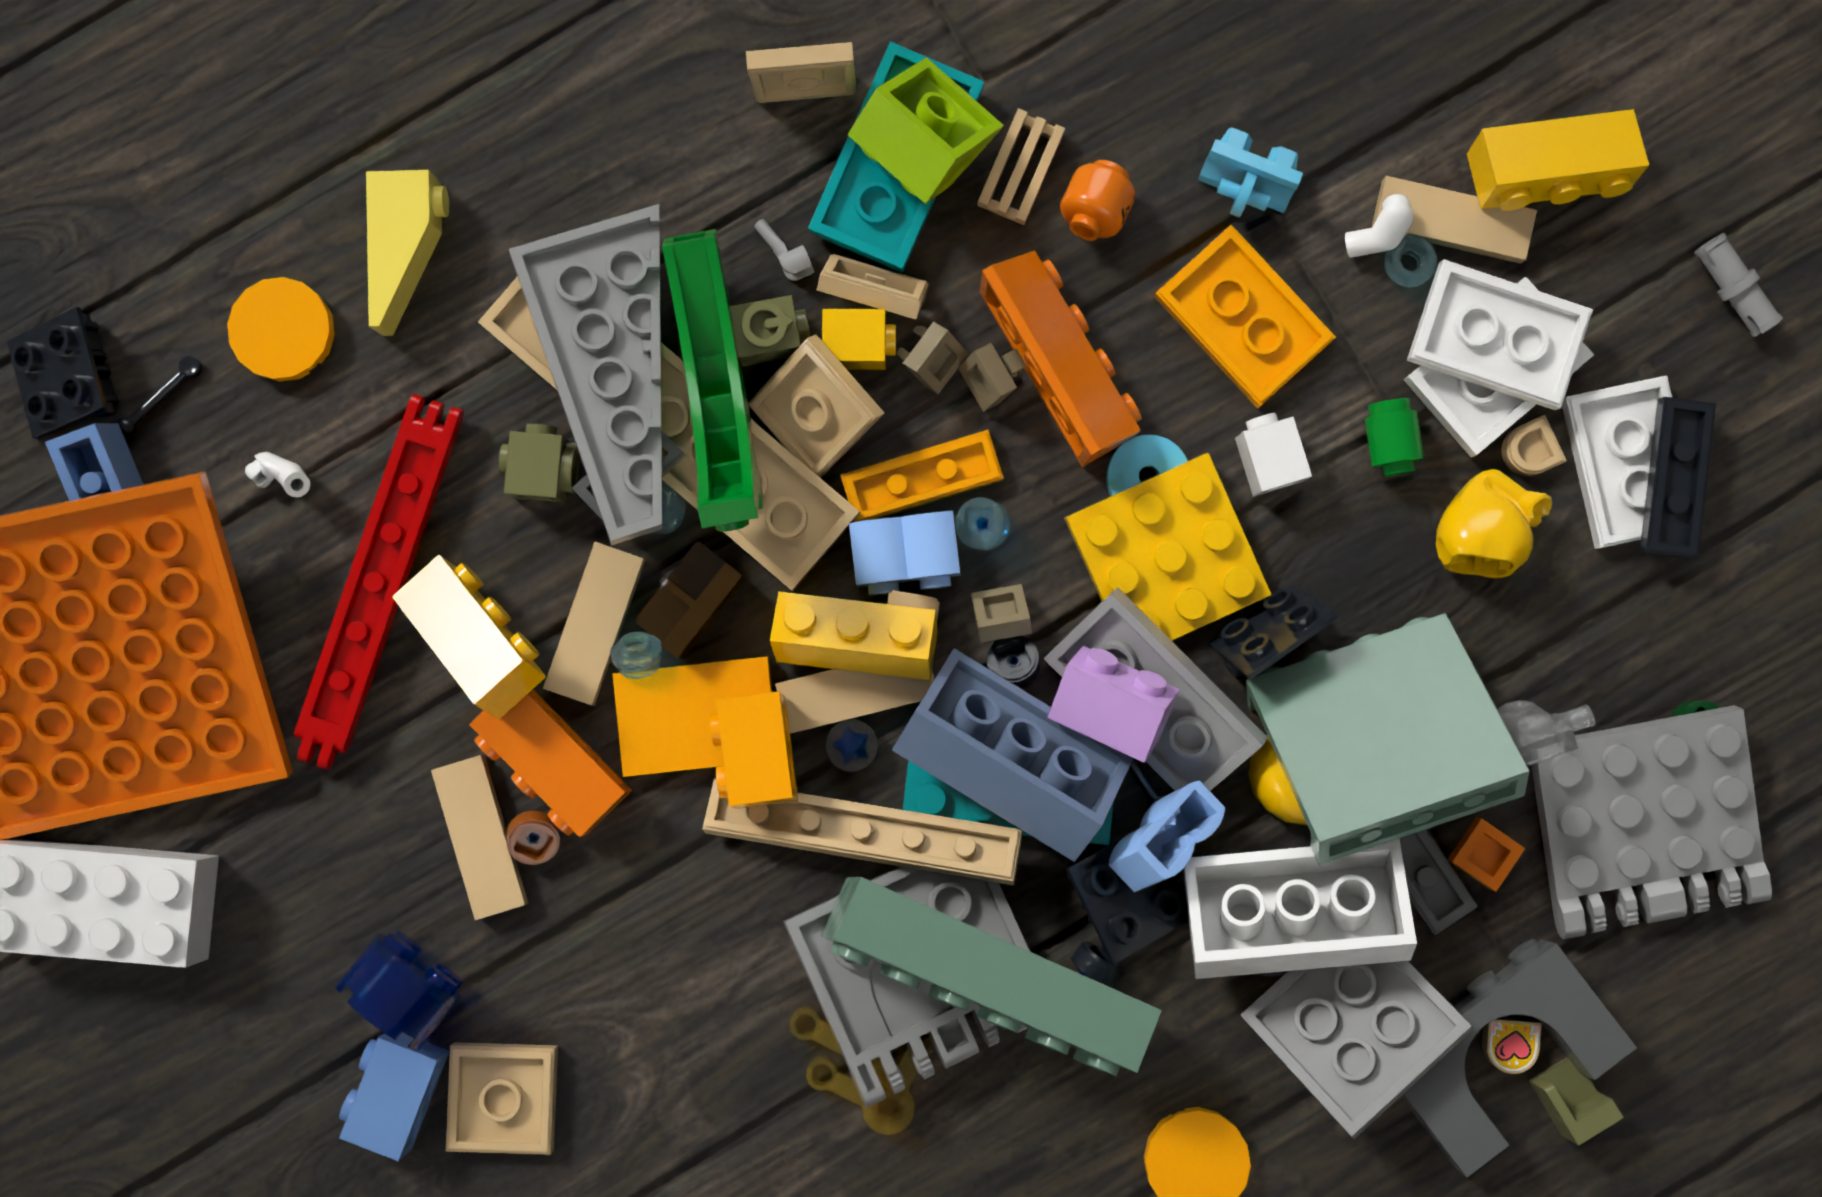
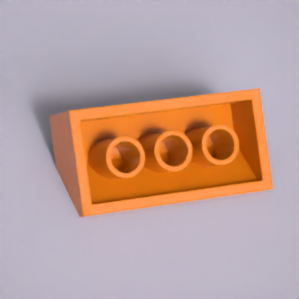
M1034 250L993 264L982 270L979 293L1012 349H1017L1027 366L1024 370L1083 468L1121 446L1126 441L1136 437L1141 431L1137 422L1142 420V417L1131 396L1128 393L1120 396L1110 379L1116 373L1105 352L1101 348L1094 351L1087 340L1085 333L1089 331V326L1080 309L1075 304L1068 307L1058 290L1063 287V282L1056 268L1050 260L1042 263Z

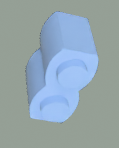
M953 511L849 523L856 586L868 587L869 596L889 594L892 590L899 591V583L919 581L920 590L951 586L950 577L960 575Z
M1200 780L1166 795L1148 808L1142 818L1139 829L1129 833L1118 842L1110 856L1109 866L1134 892L1143 890L1176 875L1189 862L1194 845L1211 836L1219 827L1224 816L1225 807Z

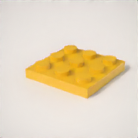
M1204 453L1064 517L1101 601L1118 587L1171 641L1272 595L1209 453Z

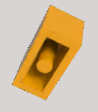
M780 691L716 700L717 714L710 715V731L714 746L721 745L724 766L716 767V782L720 798H728L729 807L735 809L797 801L798 792L786 697Z

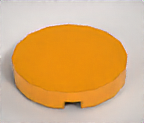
M285 277L263 279L245 289L233 304L227 323L229 344L238 361L254 374L279 382L298 380L310 374L309 371L314 369L318 363L322 364L329 355L335 336L333 315L321 296L303 282Z
M1201 1107L1186 1108L1184 1111H1178L1160 1120L1148 1137L1143 1157L1147 1179L1158 1197H1239L1247 1185L1251 1168L1248 1145L1234 1123L1217 1111Z

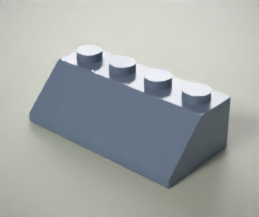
M955 648L950 653L892 749L895 753L1073 862L1076 861L1103 825L1133 760L1131 756L1047 718L1051 709L1050 706Z

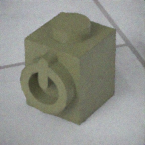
M792 295L729 306L738 357L743 367L788 359L802 344L801 341L811 337L805 308L795 310Z
M526 424L525 432L510 431L509 444H502L499 454V472L501 475H505L504 494L514 499L565 503L566 492H575L572 488L578 483L580 456L576 443L569 441L562 435H557V427L550 425Z

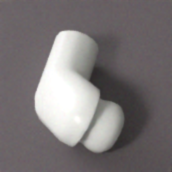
M1402 194L1388 196L1382 203L1383 209L1373 227L1345 233V243L1349 258L1393 250L1400 245L1414 219V210L1407 196Z
M261 452L254 455L256 460L249 463L245 468V474L259 488L267 487L275 478L282 485L286 493L292 497H302L310 489V480L298 464L270 452Z

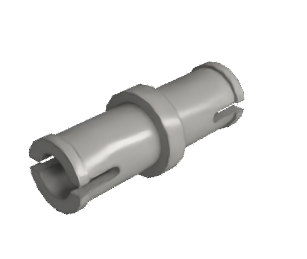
M1725 233L1711 239L1694 252L1697 257L1699 256L1721 288L1717 291L1722 301H1730L1750 330L1752 337L1766 332L1783 319L1758 285L1757 281L1760 279V276L1756 270L1747 269L1727 240Z

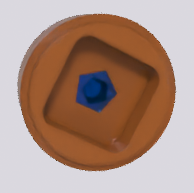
M536 810L523 812L517 815L507 828L508 851L515 860L523 864L538 865L545 863L553 858L559 849L560 830L545 812Z

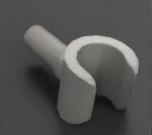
M764 219L759 220L755 224V229L778 257L788 280L797 281L814 273L810 258L803 245L788 251L784 242Z

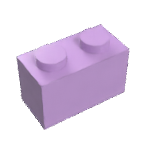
M1083 646L1067 664L1047 718L1141 762H1145L1160 740L1180 689L1167 684L1166 680L1157 673L1147 670L1138 671L1118 662V659L1106 650L1090 649Z

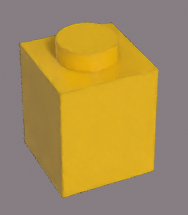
M822 309V342L847 370H886V356H896V324H886L885 309Z

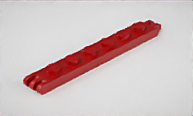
M413 394L408 402L294 731V737L302 739L297 760L310 763L317 745H320L322 748L317 759V767L326 770L331 768L337 751L345 754L350 747L399 606L392 596L408 580L464 417V410L452 407L445 424H440L445 405L433 400L429 405L425 419L421 418L425 397Z

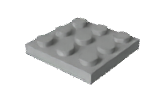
M1408 961L1288 971L1241 1014V1017L1353 1139L1361 1134L1473 1030L1469 1022Z

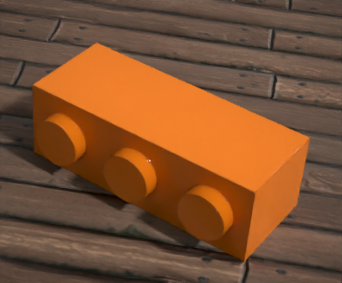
M534 689L500 719L483 710L469 724L479 734L474 739L477 746L494 761L501 757L515 771L511 779L516 786L530 798L538 795L551 808L547 813L549 819L568 836L573 832L579 837L589 834L632 791L613 769Z

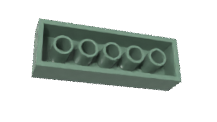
M863 877L846 878L821 936L834 942L830 952L839 957L866 967L870 959L882 963L879 974L916 989H918L920 982L923 981L931 985L928 996L968 1011L970 1004L973 1003L980 1007L976 1017L1018 1033L1020 1025L1025 1026L1028 1030L1024 1038L1066 1055L1070 1047L1075 1048L1074 1060L1116 1077L1120 1067L1138 1072L1162 1011Z

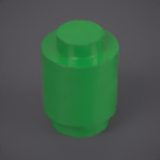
M1410 398L1391 399L1369 404V417L1364 420L1371 467L1383 468L1384 477L1415 472L1414 463L1424 460L1417 410H1411Z

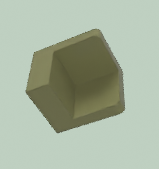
M1567 1057L1528 1080L1560 1134L1578 1146L1624 1118L1613 1099L1598 1092L1590 1078L1581 1074Z

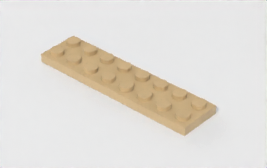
M516 277L478 323L557 389L518 277ZM661 343V430L686 454L662 480L697 509V465L684 363ZM751 419V436L763 491V509L758 510V518L750 519L746 527L724 533L789 589L794 591L849 527V523L854 521L860 511ZM664 448L662 449V459L668 454Z

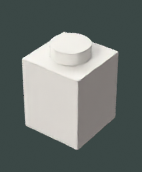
M1270 413L1246 422L1248 430L1243 431L1235 438L1253 497L1301 483L1312 477L1294 417L1278 421L1276 413Z

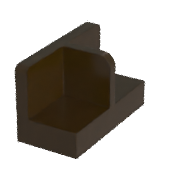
M696 542L669 577L663 576L659 581L662 584L661 587L642 609L635 621L641 628L661 642L660 646L677 659H684L747 578L705 545Z

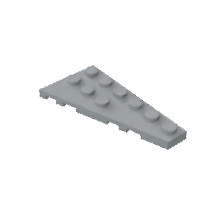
M659 204L509 249L512 263L611 546L662 529Z

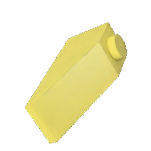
M429 170L366 171L369 327L382 336L394 335L442 234V217H448L449 215L446 186H441V182Z

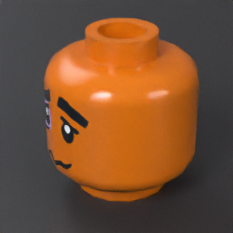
M1098 160L1094 163L1082 165L1073 174L1060 202L1061 214L1069 224L1071 232L1081 239L1094 241L1097 238L1115 236L1122 229L1136 197L1135 188L1130 181L1127 171L1114 162Z

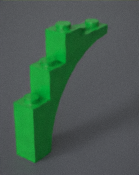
M712 229L664 238L662 249L678 327L691 410L697 465V509L701 528L715 526L717 531L727 532L744 528L749 524L750 519L758 518V510L763 509V491L751 436L752 421L729 307L731 306L717 231Z

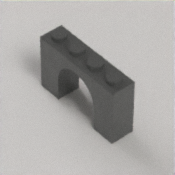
M1535 939L1528 940L1510 953L1508 958L1511 960V963L1495 974L1493 971H1488L1472 981L1467 987L1470 994L1453 1007L1469 1022L1473 1030L1401 1096L1451 1164L1465 1177H1469L1509 1146L1508 1142L1472 1096L1465 1076V1058L1468 1047L1474 1036L1486 1024L1508 1015H1527L1542 1023V1026L1577 1070L1593 1080L1599 1078L1637 1049L1557 943L1543 939L1538 942Z

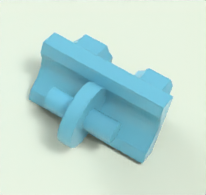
M1229 128L1221 140L1215 139L1198 180L1217 187L1216 193L1234 199L1230 214L1240 218L1246 204L1265 211L1266 207L1284 213L1303 175L1302 172L1296 170L1297 152L1281 146L1272 147L1266 159L1249 152L1253 140L1248 133L1235 128Z

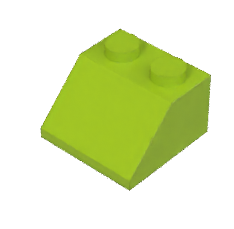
M926 57L876 88L849 131L848 136L862 148L866 156L880 163L897 178L908 193L917 196L927 204L953 184L1004 125Z

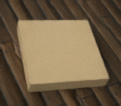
M852 42L746 51L747 71L755 100L758 103L847 96L857 93Z
M816 334L807 338L748 402L749 407L783 446L819 477H822L884 414L883 410Z
M463 1042L451 1044L446 1151L551 1155L554 1151L558 1045Z

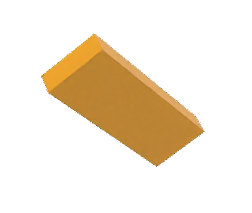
M989 430L840 475L848 502L860 511L854 519L855 522L883 518L1000 482L1004 479Z

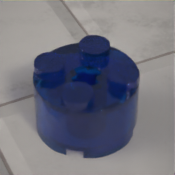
M397 931L395 934L389 933L387 936L378 933L335 987L339 993L349 989L354 993L347 1002L372 1025L394 1040L402 1032L414 1038L408 1045V1048L420 1051L461 1001L462 997L457 990L463 981L446 966L438 963L436 967H429L417 956L422 951V948L404 933Z

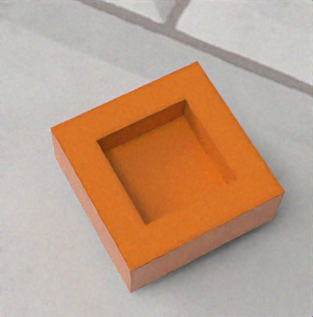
M1476 817L1447 860L1489 890L1496 892L1526 848L1484 819Z

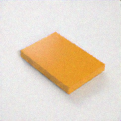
M1232 225L1226 228L1153 296L1257 409L1336 338Z
M769 657L612 673L623 777L724 766L721 745L714 746L710 731V715L717 714L716 700L772 692Z

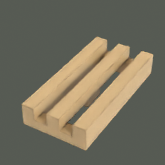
M1018 108L979 197L977 206L1025 225L1064 135L1065 128L1057 124L1055 127L1049 125L1045 119L1038 116L1036 119L1027 115L1028 112ZM1022 127L1030 130V134L1001 201L993 200V194ZM1040 135L1049 138V141L1019 210L1010 207Z
M833 254L830 255L820 273L817 291L917 319L922 303H924L929 283Z

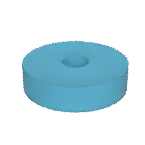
M1157 435L1134 437L1123 443L1109 461L1106 471L1108 492L1112 496L1141 483L1139 472L1143 468H1151L1158 475L1188 460L1182 450L1167 438Z

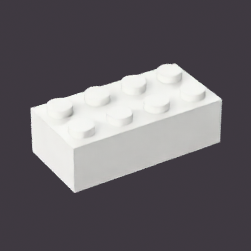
M19 838L0 840V952L183 968L208 960L219 856Z
M1399 838L1321 865L1318 864L1310 846L1191 857L1183 868L1196 979L1410 961L1416 948L1417 940Z

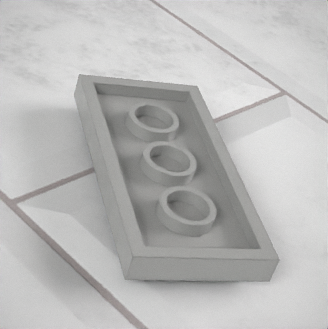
M1118 587L1044 658L1063 677L1067 664L1083 646L1090 649H1103L1112 653L1118 659V662L1138 671L1147 670L1157 673L1166 680L1167 684L1180 689L1160 740L1146 759V762L1175 791L1199 780L1211 791L1258 751L1268 738Z

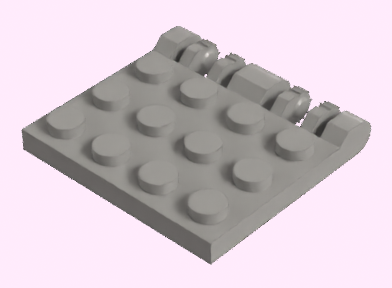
M1733 705L1528 744L1554 922L1557 932L1562 939L1584 936L1586 934V925L1591 933L1606 930L1605 907L1599 892L1613 890L1616 914L1623 927L1639 924L1638 906L1641 916L1646 923L1685 917L1687 914L1686 901L1694 914L1709 911L1708 885L1702 873L1715 871L1718 895L1726 908L1741 905L1742 900L1746 904L1771 900L1772 886L1770 873L1763 859L1744 709ZM1679 877H1683L1684 888ZM1631 886H1636L1637 899Z
M901 866L870 880L1029 951L999 883ZM838 896L783 921L866 1108L886 1099L883 1087L871 1063V1060L875 1058L878 1059L879 1065L893 1093L896 1094L905 1089L904 1077L890 1053L891 1050L907 1043L912 1055L915 1069L924 1079L935 1075L931 1060L920 1036L926 1033L929 1034L937 1056L945 1069L979 1053L975 1038L964 1016L971 1011L986 1044L991 1047L999 1043L1000 1038L997 1026L976 1017L979 1006L971 1003L968 1011L953 1007L928 996L931 985L923 981L920 982L918 989L906 986L879 974L882 963L870 959L866 967L831 953L830 950L834 942L821 936ZM1020 1025L1018 1033L1028 1028Z

